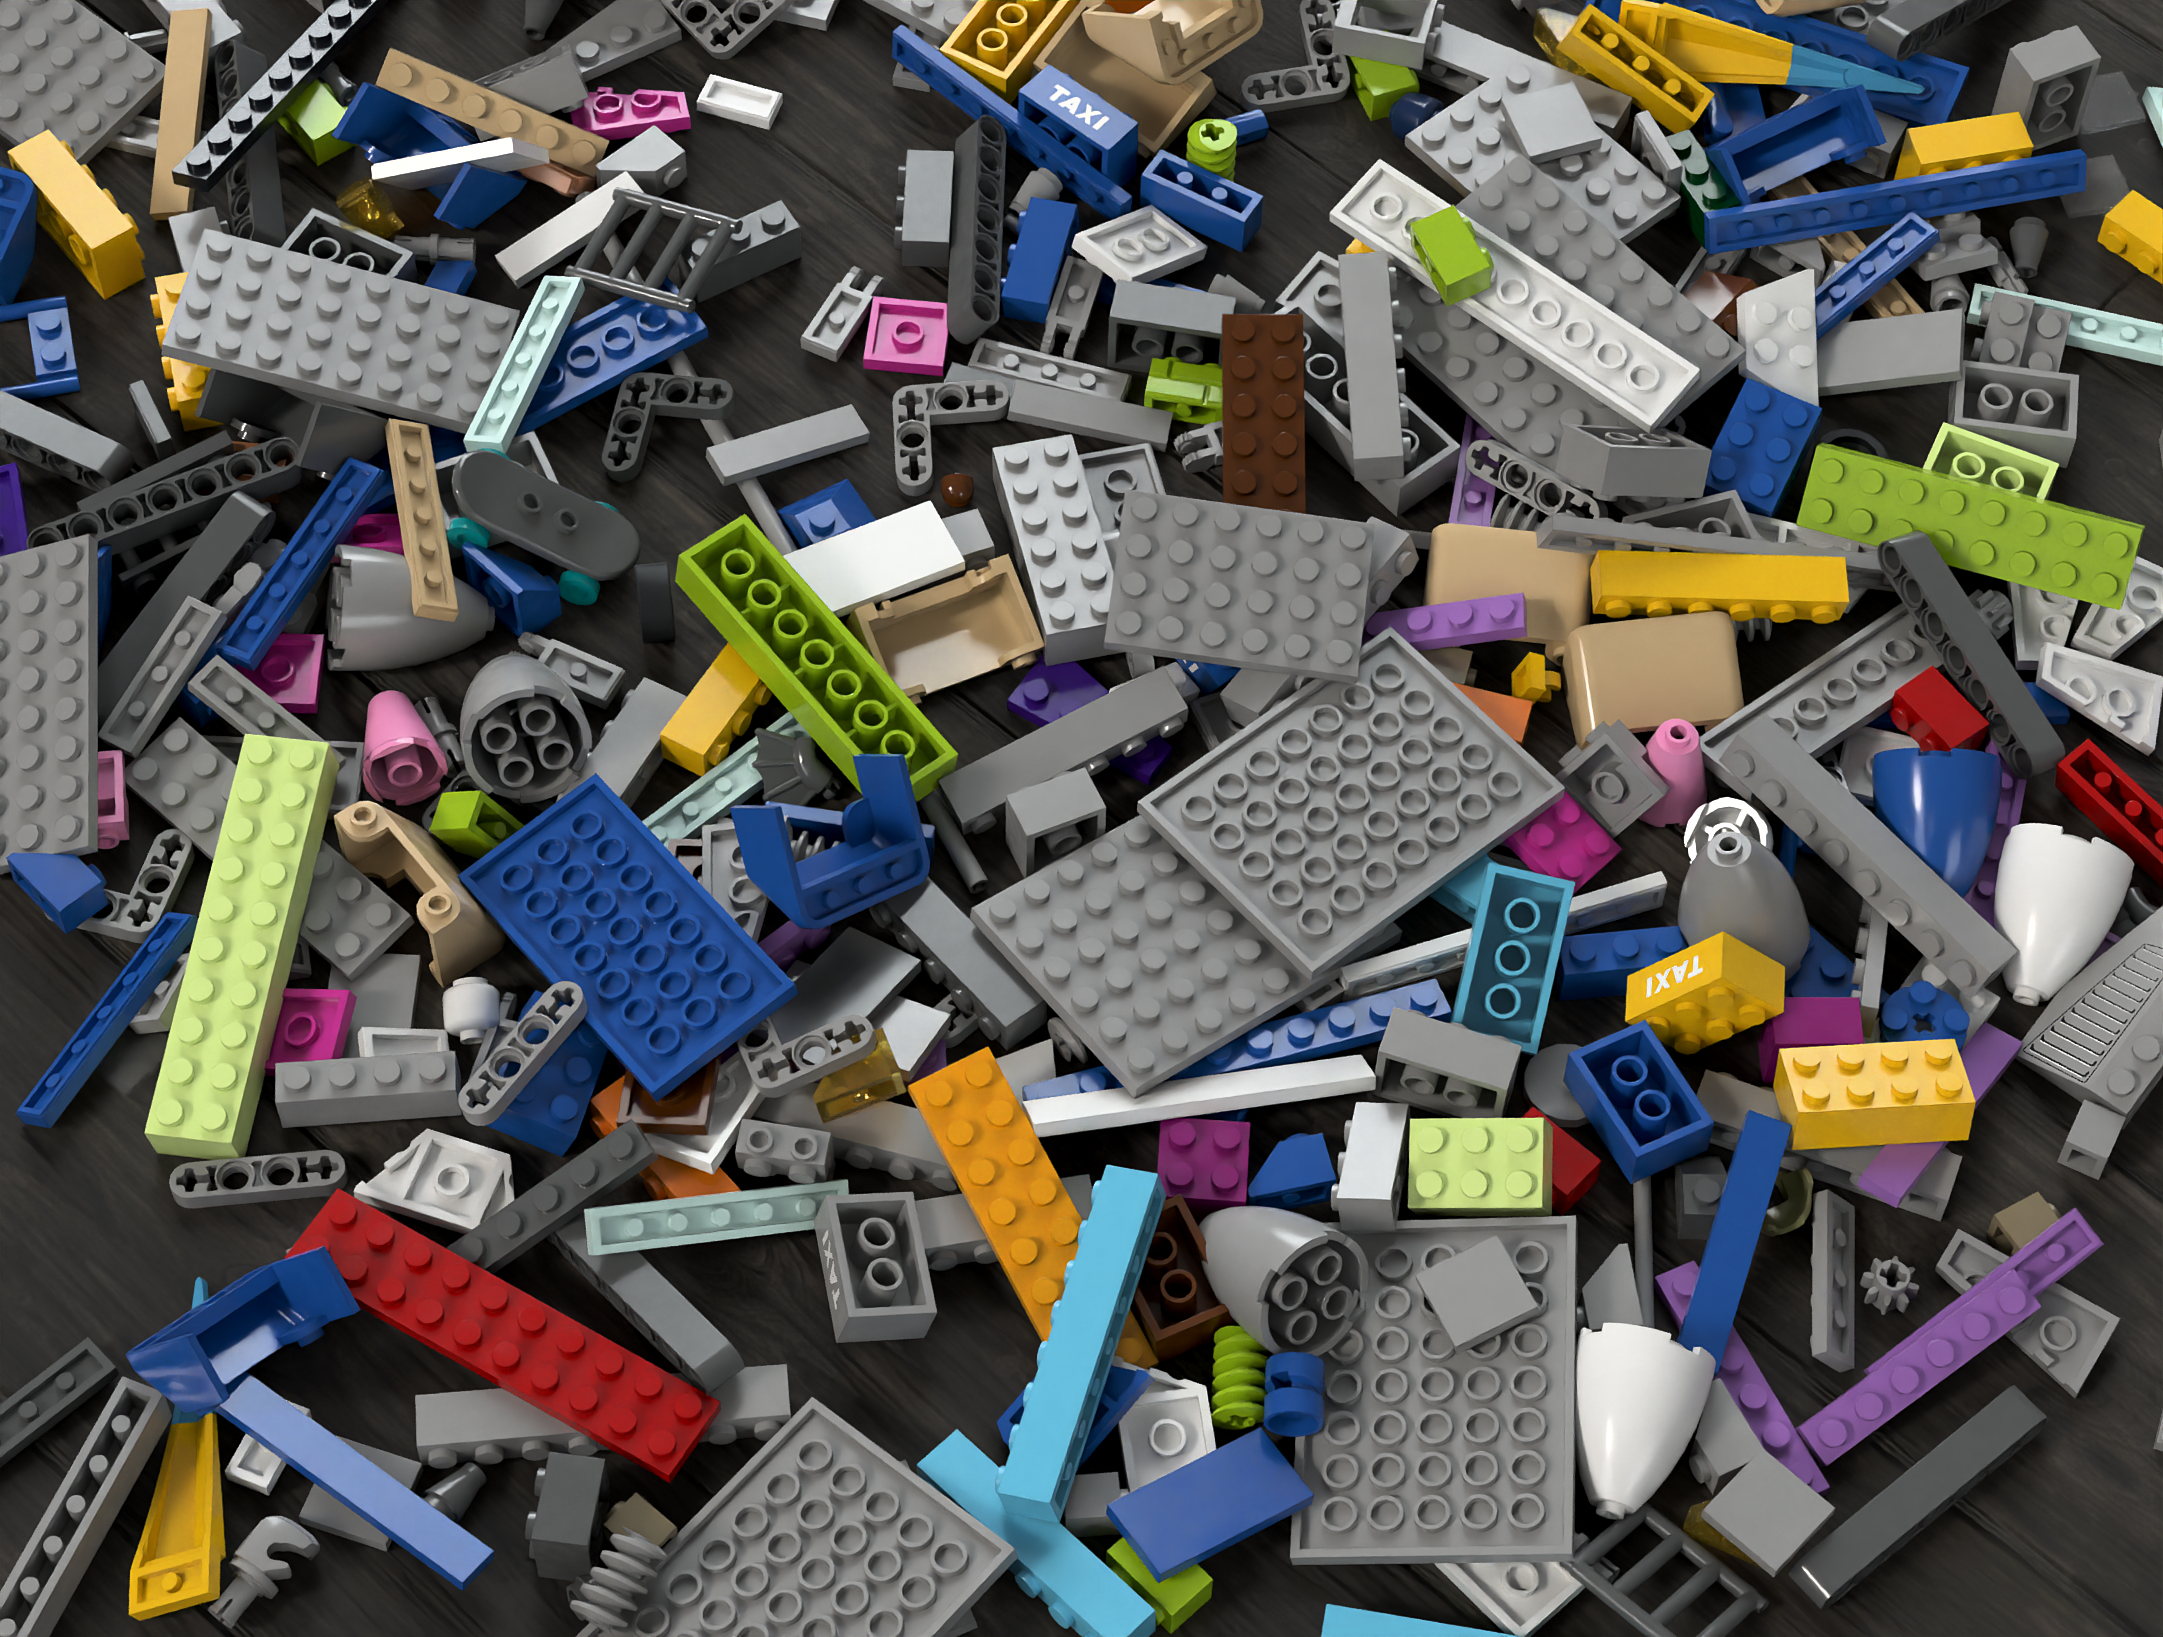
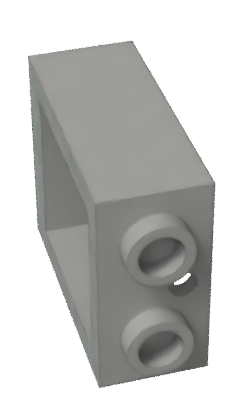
M1342 0L1334 24L1332 52L1422 70L1426 55L1433 56L1437 40V33L1433 32V28H1441L1445 5L1439 4V0ZM1363 6L1423 18L1419 37L1415 38L1355 26L1360 7Z

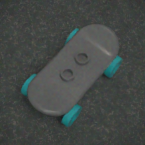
M483 448L468 452L458 460L453 469L451 481L453 494L461 512L460 517L452 520L447 532L448 541L460 550H462V545L467 541L487 548L491 536L490 532L519 547L569 569L561 574L558 587L561 591L560 596L571 603L578 605L593 604L596 602L600 591L598 581L614 580L624 576L634 568L640 557L641 542L638 532L632 523L621 515L615 507L604 502L588 499L520 466L498 450Z

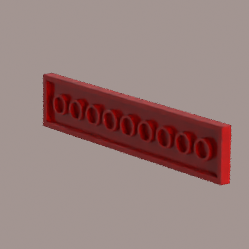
M337 1188L284 1257L286 1259L325 1245L360 1308L671 1483L721 1411L720 1401L709 1395L707 1396L697 1388Z

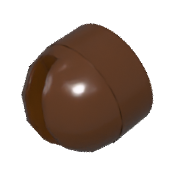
M955 473L946 475L941 479V494L948 505L959 508L966 506L971 501L974 486L973 478L970 475Z

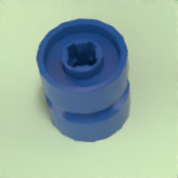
M1285 1352L1273 1355L1266 1361L1265 1390L1268 1394L1264 1399V1426L1267 1430L1278 1435L1302 1437L1315 1434L1323 1428L1324 1399L1320 1395L1324 1392L1325 1363L1320 1358L1303 1352Z

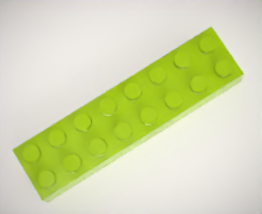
M1821 443L1816 447L1796 523L1797 526L1877 547L1885 540L1920 530L1930 538L1946 565L2120 610L2124 604L2145 525L1827 443Z
M746 514L678 556L675 582L861 794L853 756L858 754H904L916 802L939 787L938 780L954 772L958 753Z

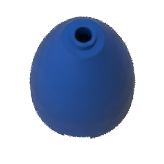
M1902 748L1887 750L1874 755L1872 782L1875 817L1962 899L1969 893L1981 870L1996 825L2003 772L2000 757L1987 752L1952 748L1950 752L1935 750L1921 752L1920 748Z

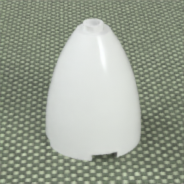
M2026 823L2012 827L2010 835L2005 839L1999 863L1994 900V929L2018 950V953L2002 970V975L2007 989L2013 993V999L2029 1006H2037L2039 1002L2048 1001L2091 959L2116 919L2132 879L2134 867L2132 859L2125 852L2107 841L2094 837L2090 843L2081 837L2063 834L2064 829L2062 826L2041 823Z
M1603 1323L1602 1331L1592 1332V1330L1584 1327L1581 1329L1575 1361V1458L1589 1503L1597 1507L1596 1513L1608 1519L1622 1520L1624 1519V1514L1636 1512L1662 1485L1684 1453L1706 1404L1716 1367L1714 1357L1702 1347H1693L1691 1352L1681 1344L1670 1340V1333L1632 1324Z

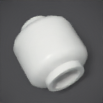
M466 977L453 981V987L444 992L442 1001L445 1030L453 1036L460 1037L462 1044H481L487 1029L494 1028L499 1023V991L494 986L489 985L488 980L485 978Z

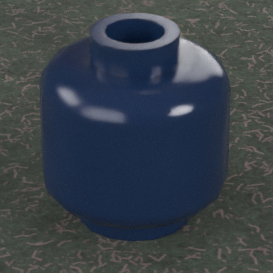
M1408 92L1403 95L1399 101L1392 105L1389 112V120L1394 136L1405 142V136L1445 109L1443 103L1436 98L1418 92Z

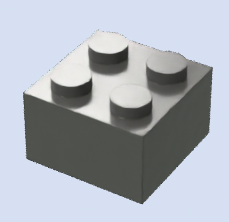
M549 1452L546 1468H539L537 1471L534 1494L540 1498L537 1512L530 1511L528 1514L525 1539L531 1540L529 1558L535 1559L539 1577L575 1581V1577L590 1574L593 1567H598L605 1533L603 1524L609 1512L612 1499L606 1460Z

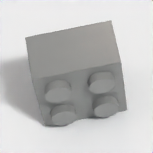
M1085 767L1073 772H1061L1051 780L1035 786L1020 787L1012 794L1006 796V844L1024 879L1105 834L1106 806Z

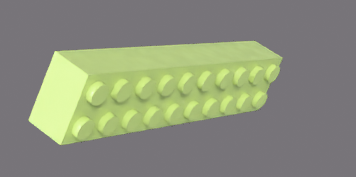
M245 734L144 1132L155 1151L159 1154L209 1160L241 1158L246 1155L266 1072L264 1068L266 1060H269L283 1002L282 995L287 985L313 878V870L339 770V763L330 744L327 742Z

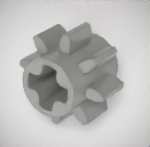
M1977 589L1968 597L1995 640H1998L2010 630L2008 624L2013 620L2011 616L2013 608L2004 594L1990 589L1983 594L1982 591Z
M1894 1256L1892 1260L1884 1262L1875 1258L1870 1268L1871 1272H1864L1860 1281L1862 1287L1869 1288L1864 1300L1865 1304L1872 1303L1881 1310L1882 1315L1896 1308L1904 1313L1909 1303L1908 1298H1916L1919 1290V1285L1910 1282L1915 1268H1907L1898 1261L1897 1256Z

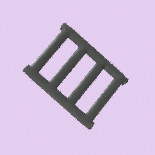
M616 187L612 195L614 200L612 206L576 265H569L565 270L564 276L581 277L583 284L586 286L692 314L696 305L693 299L731 235L741 232L743 222L730 216L630 189ZM632 206L648 211L611 273L606 275L592 271L593 266L629 207ZM663 216L682 220L645 283L642 285L625 280ZM697 225L716 229L679 293L674 294L660 290Z
M1647 1502L1633 1514H1624V1519H1618L1580 1552L1574 1555V1562H1559L1560 1566L1568 1571L1573 1578L1646 1637H1676L1665 1626L1716 1581L1738 1599L1696 1637H1725L1753 1610L1759 1614L1769 1605V1600L1760 1594L1756 1588ZM1641 1523L1646 1524L1664 1540L1613 1585L1591 1568ZM1678 1552H1681L1696 1564L1700 1570L1649 1615L1629 1599L1628 1596Z

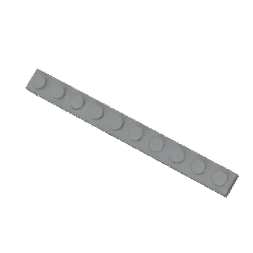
M1571 513L1552 514L1536 533L1537 548L1596 555L1598 550L1845 557L1848 586L1896 592L1881 569L1876 551L1859 553L1845 551L1843 548L1836 546L1819 548L1807 546L1803 542H1771L1764 537L1747 539L1731 537L1728 533L1724 532L1712 534L1692 532L1691 529L1685 527L1667 529L1654 527L1652 524L1645 522L1627 524L1615 522L1610 518H1579Z

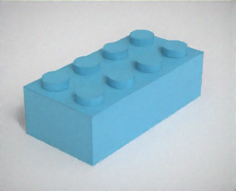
M1489 862L1487 864L1451 1022L1460 1023L1469 1028V1030L1488 1036L1498 1035L1505 1037L1512 1043L1522 1046L1521 1054L1530 1056L1537 1054L1575 882Z

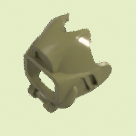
M1801 1168L1789 1173L1778 1171L1775 1185L1778 1186L1784 1203L1766 1210L1761 1227V1232L1765 1235L1773 1237L1802 1227L1811 1210L1813 1178L1807 1168Z

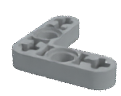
M660 0L663 6L711 56L721 60L729 59L736 55L795 1L768 0L771 8L766 10L761 0H737L721 14L709 0H683L682 3L679 0ZM694 6H703L707 9L705 19L699 23H692L687 20V13ZM747 7H756L760 10V17L756 22L746 24L740 20L741 12ZM731 21H734L737 28L742 32L740 35L737 34L735 29H732ZM718 34L722 37L727 36L729 44L724 47L720 43L717 44L714 38Z
M1302 0L1299 7L1298 25L1309 66L1258 73L1247 77L1242 84L1240 92V102L1247 111L1260 109L1263 113L1330 103L1341 100L1346 95L1350 84V73L1345 54L1333 52L1330 55H1320L1313 47L1320 40L1333 43L1336 16L1330 0ZM1312 8H1315L1318 14H1322L1320 29L1315 30L1316 21L1314 15L1309 14ZM1332 66L1333 80L1339 82L1337 88H1332L1331 84L1326 82L1328 75L1327 67ZM1297 80L1304 85L1306 91L1301 95H1292L1286 91L1284 85L1288 81ZM1274 84H1277V85H1278V86H1277V95H1278V98L1275 97L1276 90L1272 91ZM1253 88H1258L1260 93H1264L1262 100H1257V96L1251 94Z
M976 380L909 385L897 390L893 396L892 405L895 467L900 490L909 496H920L928 492L933 486L931 425L987 422L999 420L1006 416L1010 406V396L1008 388L1004 383L998 380ZM949 396H956L963 401L961 406L955 410H946L940 405L942 400ZM969 396H974L975 407H970ZM988 396H996L995 405H988ZM915 401L916 420H908L907 402ZM908 434L921 435L924 438L923 443L915 448L904 446L902 440ZM910 461H918L919 480L912 481L910 479Z
M169 829L160 833L151 846L130 895L104 889L108 904L113 907L111 914L101 919L90 917L76 928L134 943H144L167 912H171L194 861L195 852L192 841L179 829ZM176 846H181L182 851L178 850L173 853L170 859V868L167 866L169 859L166 850L173 851ZM162 878L170 882L169 887L161 893H151L146 889L147 885L154 879ZM146 904L149 906L147 913L150 922L143 921L140 927H136L134 921H141L146 913ZM44 912L45 916H46L49 920L53 921V920Z
M851 1014L782 1045L772 1019L769 1016L737 1040L736 1043L757 1089L766 1097L776 1098L866 1058L875 1049L877 1038L867 1018L862 1015ZM763 1029L768 1031V1039L762 1046L753 1048L746 1045L748 1035L754 1030ZM854 1030L858 1031L861 1039L856 1044L852 1043L849 1035ZM832 1039H835L840 1050L837 1054H835L829 1042ZM812 1047L825 1049V1057L818 1064L806 1065L803 1063V1055L808 1049ZM791 1058H793V1061L799 1070L795 1073H793L791 1066L788 1062V1060ZM775 1067L778 1071L779 1079L771 1082L767 1071Z

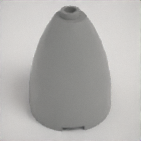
M340 544L336 546L335 556L341 557L339 567H330L325 629H327L328 641L333 642L334 648L327 649L326 661L329 670L377 671L420 665L462 651L484 639L486 631H493L495 622L494 606H488L485 596L457 577L453 576L459 614L454 622L416 617L412 607L411 574L404 555L367 547Z
M508 654L488 662L480 669L471 682L461 710L460 741L467 771L482 790L488 794L493 792L503 797L520 799L521 803H532L556 796L579 778L578 772L587 759L589 749H592L591 730L579 700L568 684L554 670L534 658Z
M1738 832L1718 834L1701 848L1690 865L1679 899L1678 926L1686 943L1690 947L1724 931L1784 965L1786 982L1801 968L1800 962L1807 951L1809 940H1811L1805 906L1796 884L1788 871L1768 848L1754 838Z
M1230 1207L1214 1211L1201 1221L1199 1229L1206 1241V1257L1208 1262L1207 1264L1205 1261H1202L1201 1264L1207 1281L1220 1303L1225 1304L1229 1309L1230 1316L1249 1336L1271 1353L1276 1355L1285 1352H1303L1317 1357L1336 1345L1352 1327L1353 1323L1348 1321L1357 1304L1360 1293L1367 1292L1369 1285L1368 1262L1362 1248L1354 1240L1328 1225L1307 1216L1271 1207ZM1302 1302L1311 1307V1311L1302 1306Z

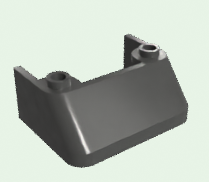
M212 368L210 369L195 413L197 417L229 424L239 429L238 436L254 443L261 444L263 438L270 440L280 437L292 439L300 447L295 465L316 470V475L330 481L334 479L349 456L367 463L387 446L385 426L389 418L394 419L379 411Z

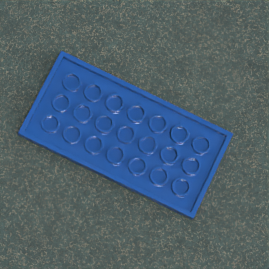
M597 773L457 876L488 915L551 985L561 981H570L576 983L581 988L588 1005L583 1021L656 1102L799 994L795 984ZM571 1000L570 1002H568V1004H569L570 1006H572V1005L574 1004V1003H573V1000Z

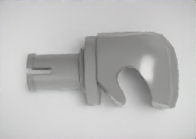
M268 1516L261 1520L233 1554L234 1558L229 1563V1567L234 1572L235 1579L222 1593L220 1598L209 1607L208 1611L218 1621L223 1619V1624L232 1629L235 1622L256 1596H265L272 1599L279 1590L271 1580L288 1579L292 1576L288 1563L270 1559L272 1553L275 1551H291L312 1560L319 1553V1543L312 1534L286 1517Z

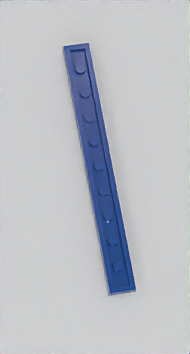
M2081 149L1704 212L1705 249L1711 255L1894 224L1911 211L1923 219L2083 192L2086 190L2087 155Z
M1435 978L1259 1024L1163 1082L1294 1064L1381 1041L1394 1007L1402 1010H1417L1429 1018L1445 1023L1451 1021L1452 1011ZM1103 1065L1023 1086L1022 1098L1023 1101L1122 1088L1124 1086Z

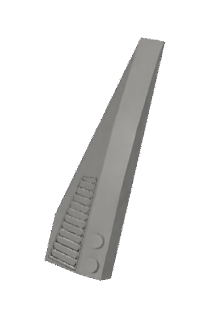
M2163 906L2074 976L2058 991L2021 1041L2023 1045L2015 1058L2083 1103L2085 1099L2094 1104H2103L2113 1112L2126 1117L2121 1128L2122 1130L2163 1076Z

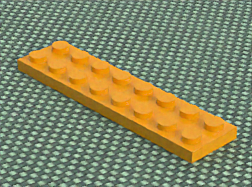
M987 1046L909 1085L908 1092L1043 1342L1048 1341L1052 1329L1051 1312L1053 1305L1057 1300L1061 1301L1066 1287L1064 1284L1066 1266L1070 1260H1075L1079 1248L1078 1232L1082 1219ZM1129 1309L1114 1356L1123 1358V1361L1150 1370V1367H1156L1159 1361L1131 1309Z

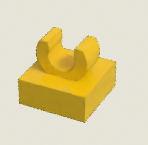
M1529 652L1511 673L1512 697L1533 701L1532 706L1536 701L1550 702L1551 689L1555 691L1561 689V675L1554 671H1545L1544 655Z

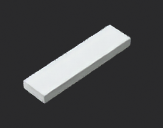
M627 171L495 255L499 265L518 289L590 242L614 202L612 195L616 187L644 193ZM630 206L621 222L640 209Z

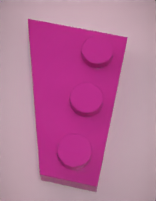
M598 87L597 93L588 92V98L583 99L584 105L569 112L572 125L608 140L635 138L653 125L662 132L667 133L691 129L690 115L684 92L638 89L632 95L613 94V88Z

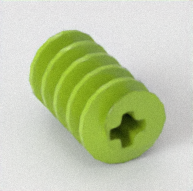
M1203 119L1195 122L1189 128L1187 134V161L1234 182L1237 145L1236 126L1223 119Z
M1241 1326L1220 1328L1214 1334L1216 1346L1214 1347L1213 1358L1216 1362L1213 1364V1376L1215 1379L1212 1382L1214 1396L1211 1402V1409L1213 1410L1211 1419L1215 1427L1227 1430H1240L1253 1426L1256 1423L1264 1422V1406L1262 1405H1264L1265 1396L1268 1394L1264 1390V1372L1266 1371V1361L1269 1359L1264 1355H1267L1270 1351L1249 1336Z

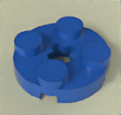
M1916 981L1910 987H1904L1894 992L1884 1003L1879 1016L1881 1043L1955 1039L1960 1053L1967 1038L1970 1018L1953 996L1939 988H1935L1928 981ZM1923 1020L1930 1023L1931 1029L1934 1032L1930 1033L1927 1030H1923L1920 1033L1914 1029L1916 1021Z

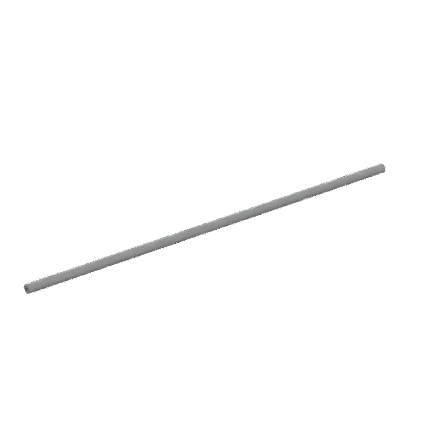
M582 192L576 197L575 202H579L592 192ZM615 232L603 250L613 268L625 250ZM633 266L625 280L643 285L644 281L635 266ZM683 350L665 359L674 375L698 377ZM683 390L685 395L688 397L689 392L687 390ZM700 419L714 445L734 440L724 420ZM752 477L736 482L773 546L782 556L797 551V547L758 479ZM934 790L918 802L930 823L935 826L938 837L969 891L973 894L979 893L987 888L989 881L938 792Z

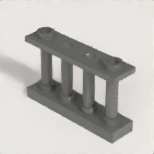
M224 430L77 502L79 512L235 454L234 444L227 431ZM268 501L262 503L263 505L272 510V507ZM213 518L197 523L201 532L204 531ZM174 533L160 537L158 541L165 552L143 563L134 548L118 553L127 568V571L118 575L126 598L128 599L136 594H147L154 590L158 583L166 580L200 535L179 544Z

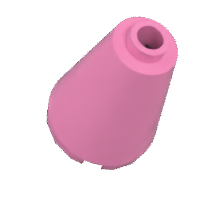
M389 690L381 692L374 696L368 705L361 771L365 789L375 800L383 802L382 798L395 800L396 805L403 806L421 802L435 794L441 787L440 781L444 774L447 776L448 772L446 757L409 698L400 691Z
M1671 719L1659 726L1645 746L1648 751L1642 756V759L1666 783L1670 790L1638 817L1641 821L1650 825L1664 828L1666 824L1679 823V826L1688 824L1695 811L1706 803L1708 796V785L1699 734L1696 728L1689 722L1681 719Z

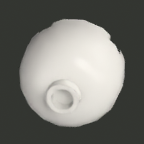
M1730 797L1719 798L1699 807L1688 821L1684 835L1685 847L1688 848V854L1692 861L1707 842L1724 832H1738L1750 836L1771 852L1774 845L1772 828L1765 815L1749 802Z

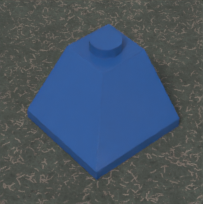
M848 479L776 511L798 549L876 521Z
M467 541L462 545L468 584L487 598L488 606H494L495 617L518 638L524 632L535 635L562 614L559 597L561 591L550 576L545 575L543 577L530 565Z

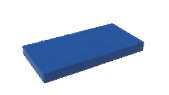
M1260 1427L1109 1503L1106 1515L1156 1581L1160 1583L1311 1505L1314 1494Z

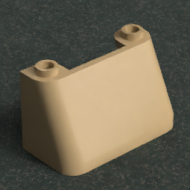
M1081 0L1033 64L1039 72L1050 64L1060 72L1069 74L1077 83L1089 91L1099 94L1116 109L1131 115L1139 123L1137 155L1145 160L1149 155L1155 157L1160 149L1165 150L1208 106L1217 94L1213 81L1201 71L1175 86L1164 85L1154 81L1097 45L1088 37L1081 13L1094 5L1105 4L1106 1Z
M1155 0L1134 14L1115 13V10L1110 5L1097 4L1081 13L1087 35L1094 43L1154 81L1174 86L1181 84L1253 37L1260 30L1263 22L1261 0Z
M1445 523L1435 527L1430 538L1423 606L1523 593L1527 606V637L1505 640L1545 644L1546 657L1562 667L1568 635L1581 626L1590 625L1592 606L1590 567L1596 555L1537 548V532L1455 523Z
M1009 554L989 560L988 567L979 569L976 572L973 569L958 579L894 602H890V600L884 601L880 604L878 610H876L874 602L855 608L846 620V626L851 634L915 706L922 703L920 697L1011 664L1013 669L1017 670L1037 661L1035 654L1039 653L1045 647V644Z
M1711 611L1590 624L1573 630L1567 637L1560 675L1576 743L1582 751L1590 744L1585 737L1603 721L1610 727L1619 719L1631 733L1656 731L1665 721L1681 719L1693 726L1704 725L1706 733L1744 708L1735 632L1731 617L1725 612Z
M359 801L334 815L342 857L367 878L381 879L387 888H390L406 877L422 896L416 905L417 917L429 934L434 959L429 964L430 972L442 988L485 962L504 947L506 942L505 932L460 882L457 876L462 872L425 829L371 801Z

